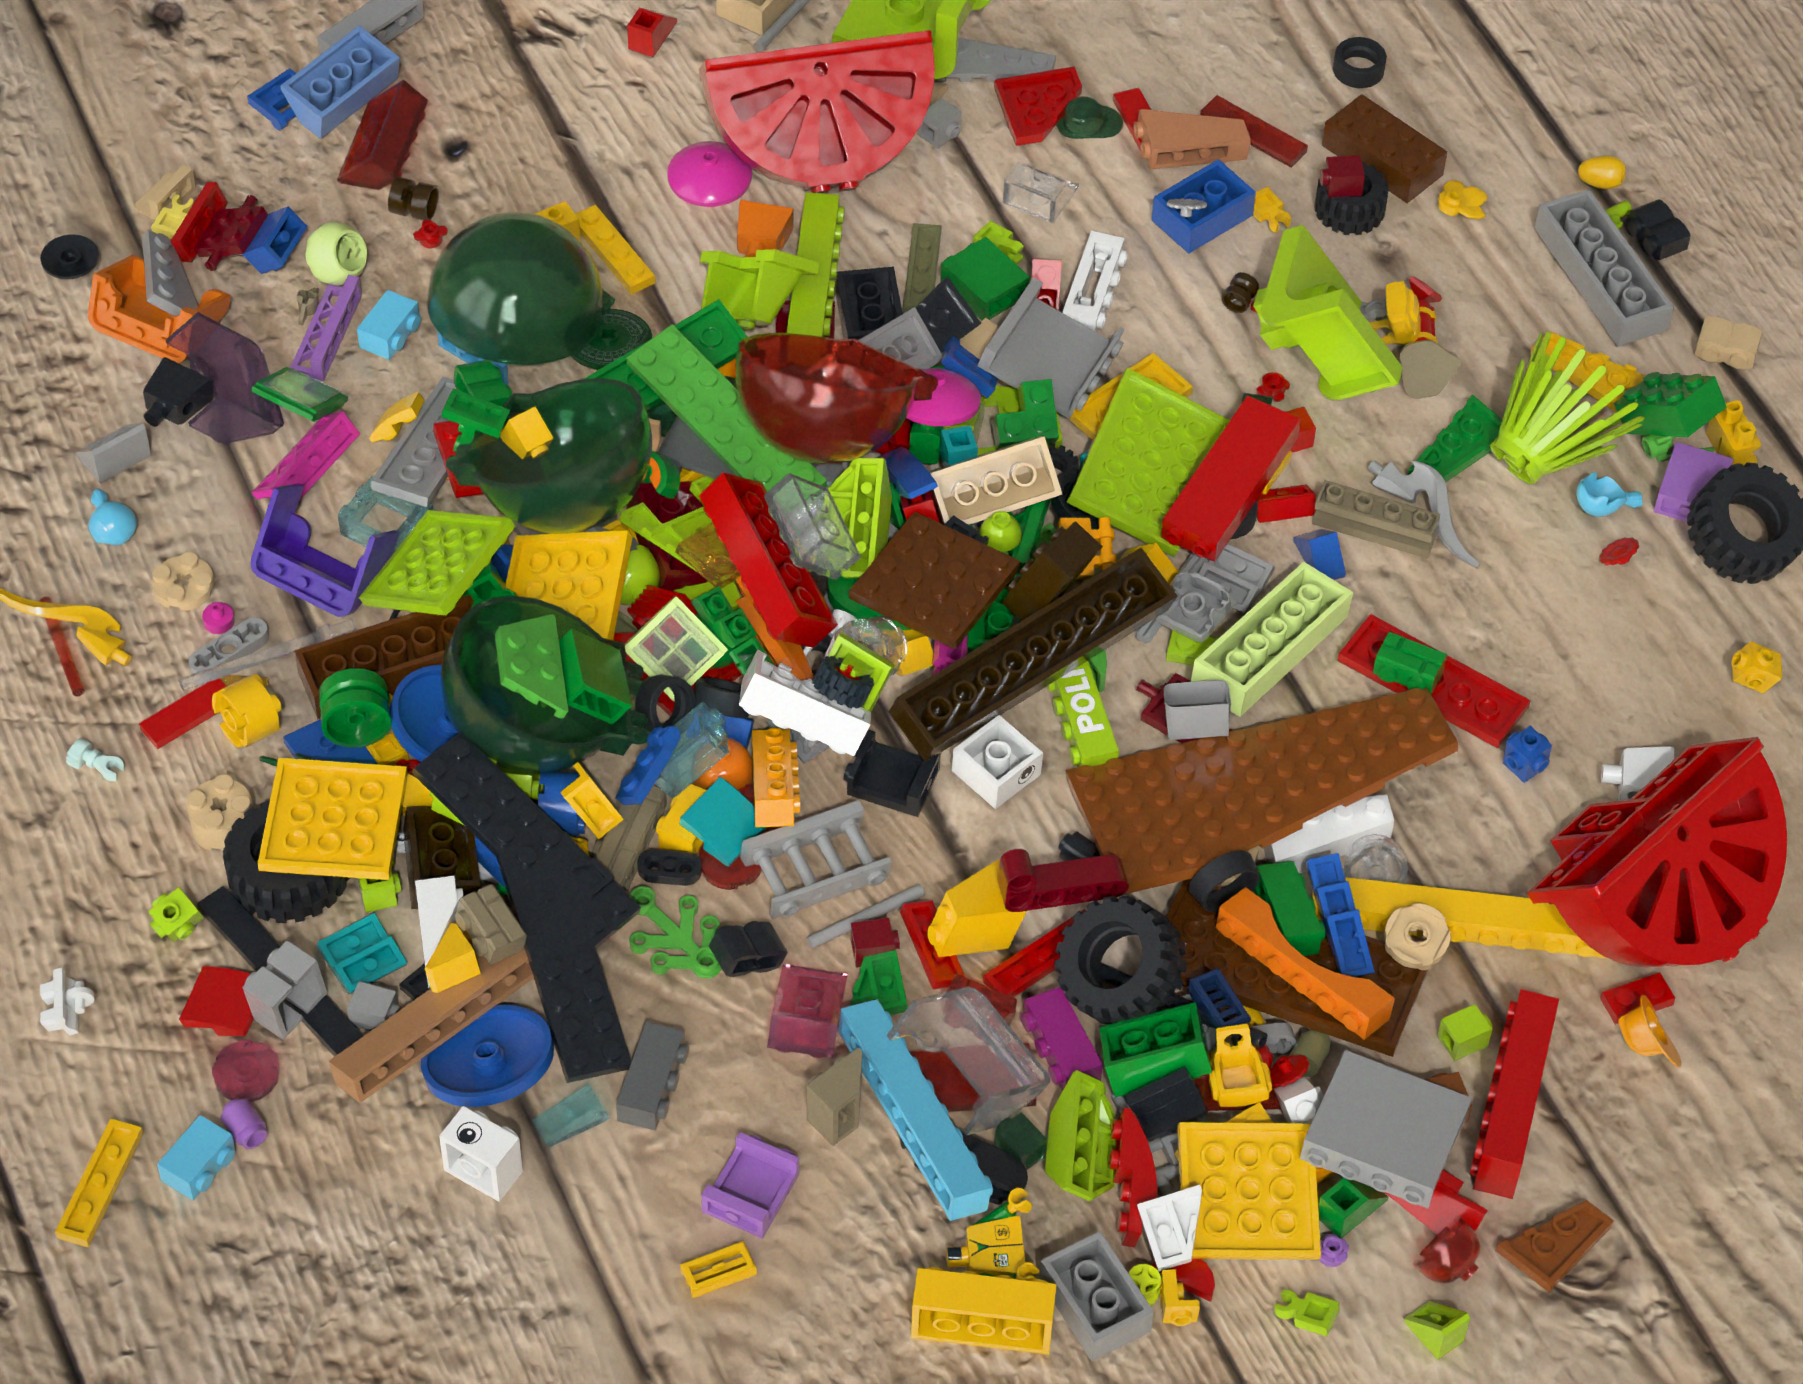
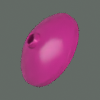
M704 141L689 145L677 152L668 165L667 178L671 190L680 199L697 206L716 207L737 200L748 190L752 181V168L737 156L728 144Z
M926 368L912 371L897 380L892 388L891 402L898 413L911 421L929 426H951L963 423L976 415L980 409L981 394L975 384L957 372L939 368Z

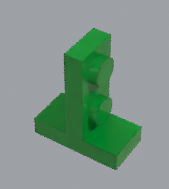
M452 389L442 410L441 417L458 423V432L462 433V435H458L453 451L457 452L455 465L467 468L477 447L480 432L499 439L509 418L510 409L457 389Z

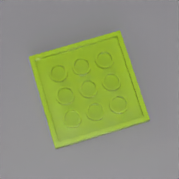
M427 510L359 596V599L365 606L447 616L455 608L457 601L464 592L473 585L475 578L482 569L490 563L495 552L507 541L509 534L516 526L508 517Z

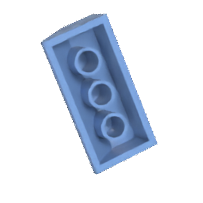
M359 25L283 83L281 91L299 122L321 139L398 79L400 57Z

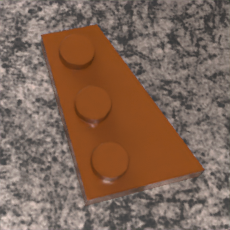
M1586 1200L1553 1216L1551 1221L1537 1228L1533 1226L1523 1231L1521 1236L1510 1241L1506 1239L1498 1243L1495 1251L1550 1293L1612 1228L1614 1220Z

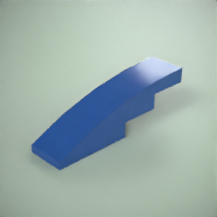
M902 446L876 457L886 459L889 482L895 484L898 494L902 497L913 499L938 487L935 479L924 465L909 450Z
M1339 853L1308 859L1305 863L1339 973L1351 977L1374 974L1375 971L1359 910L1355 908L1349 882L1345 880Z

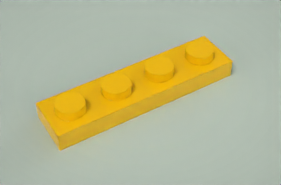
M596 205L576 213L579 218L581 236L631 295L655 284L653 272Z
M110 1118L55 1230L57 1239L85 1247L90 1246L143 1136L142 1127Z

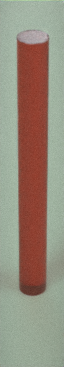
M43 597L39 600V602L52 603L50 597ZM44 617L73 696H81L85 690L60 622L57 619Z

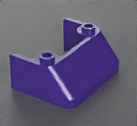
M297 483L274 488L250 561L253 573L257 577L337 617L353 614L362 604L359 596L392 556L400 532L392 530L370 535L364 555L359 558L356 568L350 567L308 546L311 527L305 518L295 514L304 485Z

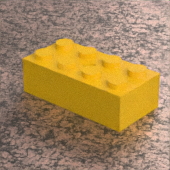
M938 1267L917 1268L912 1307L911 1338L1049 1354L1057 1284L1048 1283L1041 1279H1033L1031 1281L1018 1280L1007 1275H998L996 1277L983 1276L972 1271L961 1273L949 1272Z

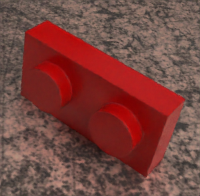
M1657 973L1603 991L1600 999L1616 1025L1619 1024V1019L1640 1006L1641 995H1645L1650 1000L1655 1011L1674 1005L1676 998L1662 974Z

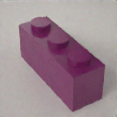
M1058 987L1025 999L1024 1013L1021 1014V1021L1026 1032H1032L1039 1057L1041 1059L1045 1058L1049 1064L1048 1070L1052 1082L1055 1085L1059 1084L1063 1091L1072 1073L1076 1070L1101 1081L1103 1064L1071 1004L1065 997L1064 991Z

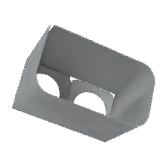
M1225 681L1171 683L1164 687L1169 740L1229 736L1231 700L1229 687Z

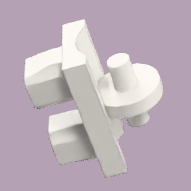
M63 968L53 970V980L40 984L42 1000L47 1005L54 1003L53 1008L40 1012V1022L48 1031L63 1029L71 1036L79 1033L78 1014L84 1013L85 1007L90 1006L94 1002V992L84 987L83 981H76L66 977Z

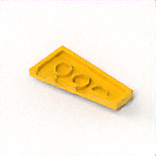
M1551 332L1550 341L1544 354L1547 353L1549 355V358L1557 342L1562 337ZM1566 338V344L1552 370L1555 372L1560 370L1563 373L1577 351L1585 349V346ZM1585 350V357L1568 380L1580 387L1599 366H1605V374L1587 393L1600 400L1617 385H1623L1625 390L1606 405L1617 412L1614 403L1624 396L1623 393L1626 390L1640 384L1645 375L1638 373L1637 368L1626 363L1625 366L1610 361V356L1601 352L1596 354Z

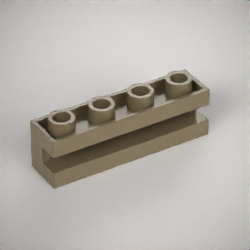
M1324 480L1316 500V512L1312 524L1428 559L1437 535L1441 514Z

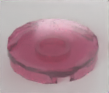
M252 1040L238 1041L225 1047L217 1055L216 1062L212 1068L216 1089L229 1100L247 1099L250 1102L260 1100L272 1092L278 1083L280 1074L276 1054L268 1045L261 1042L260 1044L252 1043Z

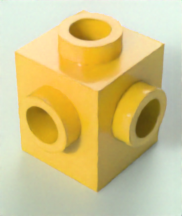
M1750 641L1732 656L1733 681L1764 694L1782 679L1781 653Z

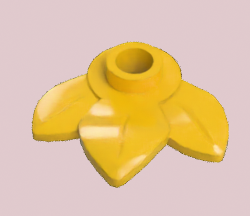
M1451 180L1444 184L1443 191L1439 194L1438 208L1450 216H1456L1461 213L1467 218L1482 219L1486 215L1479 206L1487 201L1488 196L1477 187H1465L1461 181Z

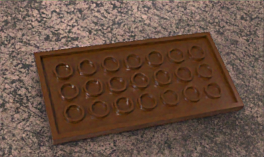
M1192 879L1183 880L1166 917L1179 930L1181 934L1179 940L1185 943L1186 954L1182 955L1181 958L1187 961L1186 972H1181L1180 978L1184 980V986L1189 987L1190 979L1219 968L1243 1006L1391 1057L1394 1056L1428 970H1419L1418 968L1414 969L1401 965L1386 952L1385 942L1365 936L1375 972L1374 974L1356 978L1370 979L1393 996L1395 1000L1390 1020L1363 1040L1356 1033L1348 1030L1344 1024L1332 1015L1323 1011L1315 1002L1304 994L1299 993L1279 975L1274 974L1255 957L1250 956L1230 938L1225 937L1216 929L1219 911H1206L1189 891ZM1217 886L1212 892L1218 891L1223 887ZM1325 932V939L1321 940L1319 954L1305 957L1317 965L1339 973ZM1214 989V990H1211V991H1209V992H1207V993H1208V994H1212V993H1215L1216 990Z

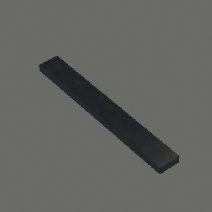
M224 886L197 903L198 910L256 972L262 966L266 967L270 953L274 949L280 948L276 941ZM326 995L308 1014L287 999L283 1000L286 1005L303 1016L302 1022L334 1057L363 1037L359 1030Z

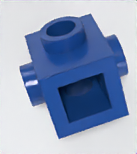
M1530 725L1521 732H1514L1507 739L1503 764L1525 783L1547 768L1550 763L1549 757L1552 745L1543 734L1538 733Z

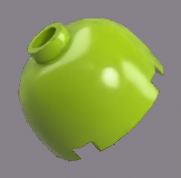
M635 545L638 550H632L629 554L620 604L624 606L635 603V599L639 598V594H643V589H646L647 585L657 587L659 585L660 572L658 564L650 550L642 545Z

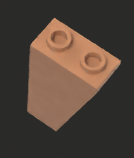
M1142 109L1139 110L1138 121L1134 122V135L1136 139L1141 138V156L1143 159L1146 158L1150 170L1209 164L1218 159L1221 162L1247 160L1251 138L1244 120Z

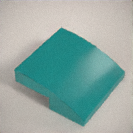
M721 777L680 817L679 822L682 827L704 842L703 849L727 867L740 856L743 840L758 836L767 828L755 827V807Z
M375 913L318 941L316 945L327 965L349 995L354 993L359 981L371 984L407 965V961L392 936L389 937Z

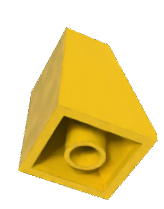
M1000 859L946 891L936 915L928 928V940L931 945H934L938 957L1009 948L1027 911L1010 912L1006 910L997 880Z

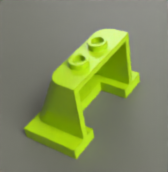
M776 249L757 250L756 257H739L723 251H702L700 263L707 264L708 270L701 309L720 299L742 329L755 330V325H771L801 275L818 274L820 263Z

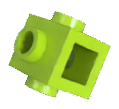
M180 887L170 894L164 893L152 903L153 907L148 911L154 919L149 924L161 939L167 935L173 942L190 936L195 930L194 926L204 919V916Z

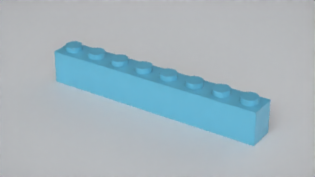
M878 999L841 1008L838 1027L840 1036L850 1053L857 1048L863 1052V1075L949 1220L953 1221L987 1211L989 1199L993 1193L992 1183L989 1177L984 1176L980 1170L975 1154L969 1151L963 1142L960 1129L954 1127L946 1106L943 1103L940 1104L931 1081L926 1080L922 1074L917 1058L911 1056L903 1035L898 1034L894 1028L889 1012L884 1011Z

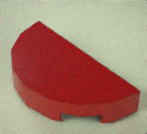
M1192 1259L1191 1262L1166 1269H1176L1177 1283H1183L1185 1291L1209 1302L1212 1301L1215 1281L1213 1272L1206 1262L1201 1259ZM1154 1262L1152 1266L1157 1269L1156 1263Z

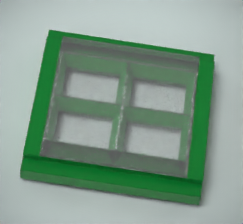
M288 367L257 381L251 392L313 422L343 407L344 403L348 401V396L342 394L341 391Z

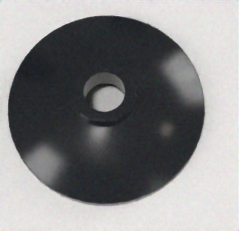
M69 234L57 237L47 243L41 252L40 260L43 269L49 275L59 279H75L88 274L95 268L99 260V251L91 239L82 235Z

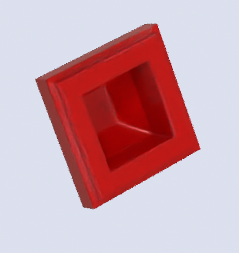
M1411 276L1409 279L1410 287L1417 296L1418 301L1424 300L1428 303L1441 301L1442 297L1439 293L1420 279Z

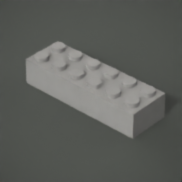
M1590 189L1539 205L1535 230L1617 346L1669 330L1674 310L1673 304Z

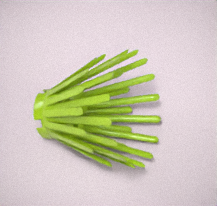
M1550 331L1546 332L1543 341V335L1540 332L1524 376L1522 373L1525 362L1522 359L1520 364L1518 363L1498 437L1490 445V449L1499 461L1504 459L1509 465L1507 469L1529 485L1532 483L1534 485L1542 476L1613 451L1618 445L1612 444L1603 448L1601 445L1643 426L1637 423L1645 419L1643 416H1638L1591 440L1618 424L1620 418L1638 407V403L1633 402L1606 419L1597 420L1562 442L1625 390V387L1617 385L1591 407L1589 402H1583L1562 420L1605 374L1606 368L1605 366H1599L1578 389L1576 388L1571 392L1572 388L1566 382L1585 357L1586 352L1584 349H1579L1563 373L1557 370L1552 377L1551 370L1566 344V338L1563 336L1559 339L1549 358V355L1547 353L1544 354L1551 338Z

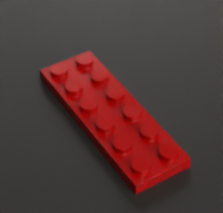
M1370 614L1339 652L1337 661L1395 693L1409 691L1407 686L1394 681L1385 682L1378 675L1373 674L1375 658L1386 636L1391 632L1430 648L1433 647ZM1448 655L1443 674L1431 695L1445 720L1496 748H1499L1528 710L1531 702L1526 697Z

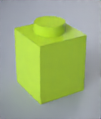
M1476 1004L1441 1018L1437 1036L1452 1059L1456 1061L1488 1047L1493 1027L1489 1017L1486 1014H1482Z

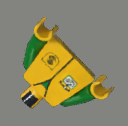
M1022 1188L1013 1189L1009 1194L1008 1202L1003 1203L972 1226L967 1227L965 1246L947 1247L946 1249L948 1268L968 1267V1271L983 1276L996 1277L998 1275H1007L1013 1279L1026 1281L1036 1279L1032 1275L1038 1274L1040 1270L1031 1262H1025L1020 1216H1016V1211L1028 1213L1032 1209L1031 1202L1028 1200L1021 1201L1029 1193Z

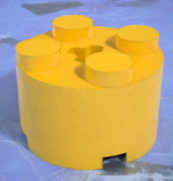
M255 673L213 694L212 706L214 713H221L224 722L219 725L225 736L234 746L238 748L243 746L245 748L280 730L278 712L282 710L280 701L276 695H269L258 674Z

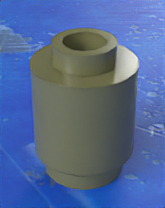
M1308 1029L1299 1037L1290 1055L1296 1056L1301 1054L1307 1057L1310 1065L1308 1066V1071L1302 1077L1317 1075L1331 1050L1329 1035Z

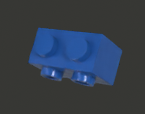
M289 206L269 213L242 255L261 274L271 270L277 271L286 263L287 258L298 244L307 225Z

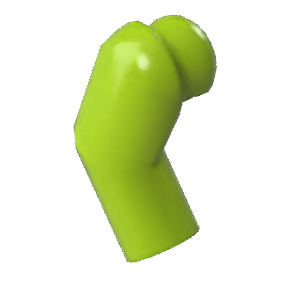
M1624 200L1605 211L1616 227L1620 229L1623 225L1621 218L1630 214L1632 207L1627 200Z

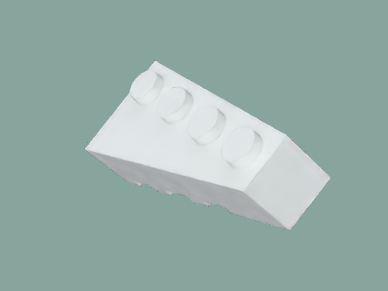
M757 650L742 679L739 706H742L751 715H762L771 719L780 728L794 729L810 741H821L839 754L848 753L854 756L870 726L871 712L862 707L857 709L854 707L848 708L845 704H837V701L834 699L833 701L827 699V695H822L819 693L820 690L815 689L812 679L809 678L808 680L801 681L791 673L792 668L783 663H780L778 667L765 661L767 654Z
M1388 795L1365 797L1347 807L1339 805L1303 823V829L1263 848L1267 864L1294 861L1298 873L1308 871L1305 863L1308 859L1339 853V857L1348 853L1355 855L1389 843L1394 825V817Z

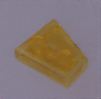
M713 522L678 543L675 552L715 588L719 586L722 589L739 578L740 573L730 561L729 552L724 543L718 538L716 534L717 529Z

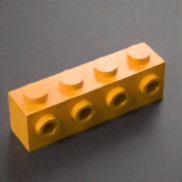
M769 728L767 730H752L755 827L794 826V813H800L797 741H790V729Z

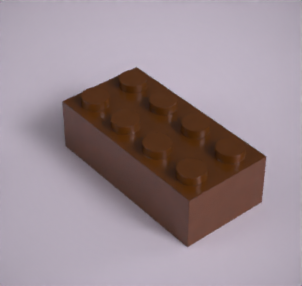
M1363 94L1325 122L1322 146L1336 156L1360 155L1362 162H1366L1367 166L1373 165L1376 167V171H1381L1384 174V179L1388 181L1389 192L1407 204L1444 175L1448 151Z

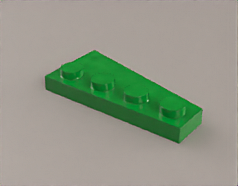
M1472 394L1464 408L1453 416L1452 422L1446 429H1442L1437 435L1436 441L1431 446L1429 445L1416 461L1427 464L1437 470L1446 483L1491 452L1490 445L1498 437L1502 419ZM1414 464L1409 468L1408 475L1414 471Z

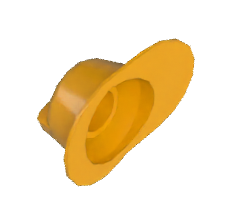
M1641 995L1640 1006L1619 1019V1026L1630 1049L1640 1055L1649 1056L1664 1053L1672 1064L1676 1067H1681L1682 1063L1677 1049L1660 1024L1650 1000L1645 995Z

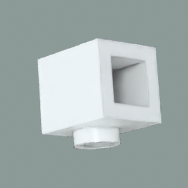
M1304 1076L1292 1084L1274 1089L1283 1115L1288 1123L1312 1124L1324 1097L1319 1086L1314 1088Z

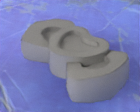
M1386 298L1383 300H1372L1369 303L1362 302L1361 313L1367 320L1374 318L1377 321L1382 320V317L1387 315Z

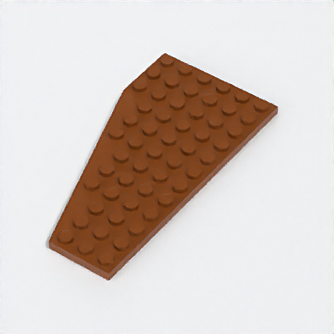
M1414 688L1409 691L1383 695L1379 698L1362 702H1353L1349 705L1323 709L1319 712L1293 716L1276 722L1233 730L1229 732V736L1203 737L1198 740L1173 744L1151 751H1143L1134 755L1112 758L1105 764L1096 766L1082 765L1078 768L1066 770V779L1100 856L1116 855L1121 859L1129 884V889L1125 894L1192 879L1205 865L1226 853L1238 850L1248 851L1258 845L1263 849L1303 829V823L1339 805L1347 807L1385 788V782L1421 764L1427 767L1457 752L1458 741L1428 689Z

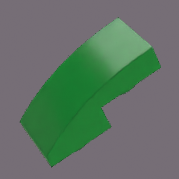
M719 586L696 597L691 602L708 627L731 648L757 635L742 608L734 611Z

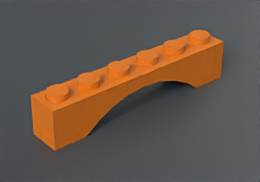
M1243 888L1220 906L1216 929L1225 937L1238 944L1250 956L1255 957L1267 966L1274 974L1279 975L1291 984L1299 993L1304 994L1315 1002L1323 1011L1344 1024L1348 1030L1365 1040L1390 1020L1395 1000L1393 996L1370 979L1356 978L1333 972L1303 956L1289 944L1279 931L1270 905L1248 888Z

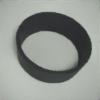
M1243 850L1233 851L1219 856L1205 865L1192 879L1189 891L1206 911L1217 912L1223 903L1246 887L1253 892L1260 881V874L1249 852ZM1242 873L1226 887L1212 892L1223 881Z

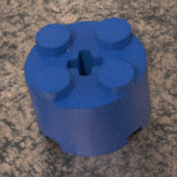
M541 772L539 784H544V791L538 793V807L570 836L585 834V822L560 793L580 777L579 773Z

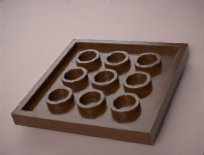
M914 512L849 590V599L956 650L1019 571L1020 560Z

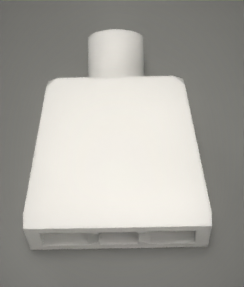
M1674 747L1626 748L1623 750L1619 765H1602L1601 783L1619 784L1618 800H1630L1674 760Z

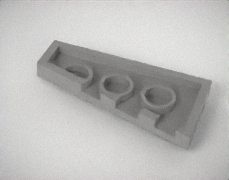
M958 38L956 67L949 76L936 79V82H946V78H959L960 82H971V78H988V82H994L996 79L1054 70L1056 55Z
M148 229L142 237L147 302L171 315H180V310L185 307L198 308L179 256L170 242L171 240L164 234H157Z

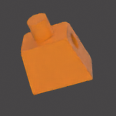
M740 200L737 231L738 252L745 254V257H756L757 250L776 249L782 251L794 228V208Z

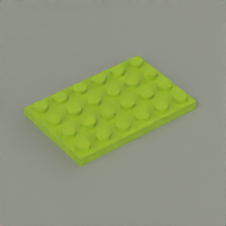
M1126 368L1067 503L1098 519L1103 517L1110 518L1112 526L1147 544L1157 543L1163 552L1174 557L1180 546L1172 545L1167 540L1161 538L1163 518L1230 420Z

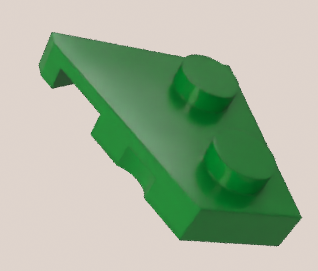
M893 950L865 956L860 968L861 975L856 980L852 991L853 998L850 1006L878 999L884 1011H888L890 1015L908 1012L909 1009L897 951Z

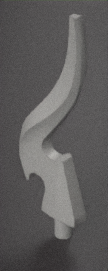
M1376 460L1372 461L1368 466V470L1376 476L1372 484L1378 490L1411 503H1416V497L1420 492L1428 493L1431 511L1441 514L1437 534L1444 546L1463 562L1478 569L1480 563L1464 549L1455 533L1450 515L1447 486L1439 472L1427 464L1412 460L1415 466L1414 471L1409 475H1403L1392 462L1384 468Z

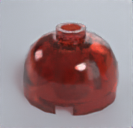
M1461 1216L1453 1220L1457 1224L1456 1227L1450 1230L1445 1226L1421 1251L1420 1255L1426 1257L1423 1261L1415 1260L1413 1262V1265L1433 1282L1450 1284L1459 1278L1465 1282L1479 1268L1475 1264L1480 1254V1242L1477 1233Z

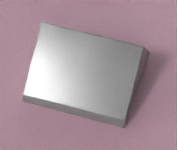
M143 423L125 425L75 452L78 459L99 483L151 456L147 432Z

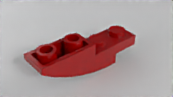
M1124 1107L1119 1119H1114L1112 1123L1111 1139H1115L1116 1143L1115 1149L1110 1151L1108 1168L1113 1169V1183L1121 1184L1119 1201L1124 1202V1212L1119 1213L1117 1232L1122 1233L1121 1246L1135 1248L1142 1233V1220L1137 1204L1157 1198V1179L1152 1152L1145 1133L1132 1110Z

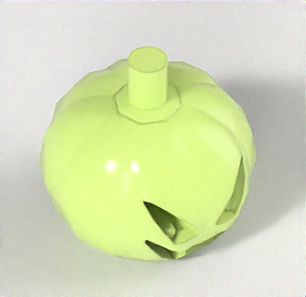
M336 221L327 222L320 225L310 234L306 243L305 259L311 273L320 282L341 286L344 285L348 275L358 277L363 272L366 266L367 246L356 228Z

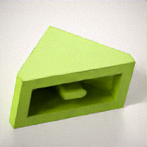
M1428 1301L1403 1318L1410 1330L1437 1360L1464 1342L1470 1322L1468 1312Z

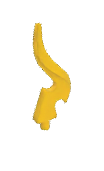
M0 588V600L20 612L34 616L83 623L85 626L77 628L76 636L104 665H107L113 659L124 666L130 663L132 656L123 651L125 641L107 634L108 631L112 630L120 632L121 626L105 610L85 604L33 601Z

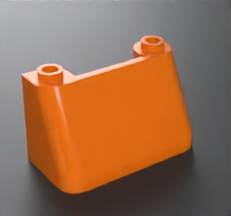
M132 254L93 274L88 320L91 326L98 332L160 358L166 357L181 363L192 356L225 316L229 309L231 295L217 289H211L202 295L200 304L197 303L198 308L185 307L180 310V315H171L147 302L144 259Z

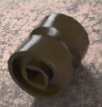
M396 177L391 185L388 196V210L390 213L403 216L411 213L412 218L419 220H431L437 208L438 187L424 182H419L416 185L414 180Z

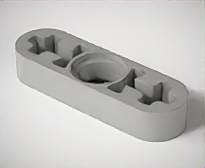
M248 618L194 652L189 658L192 677L198 681L211 680L263 647L269 640L266 622L260 618ZM226 645L237 647V650L230 654L220 651Z

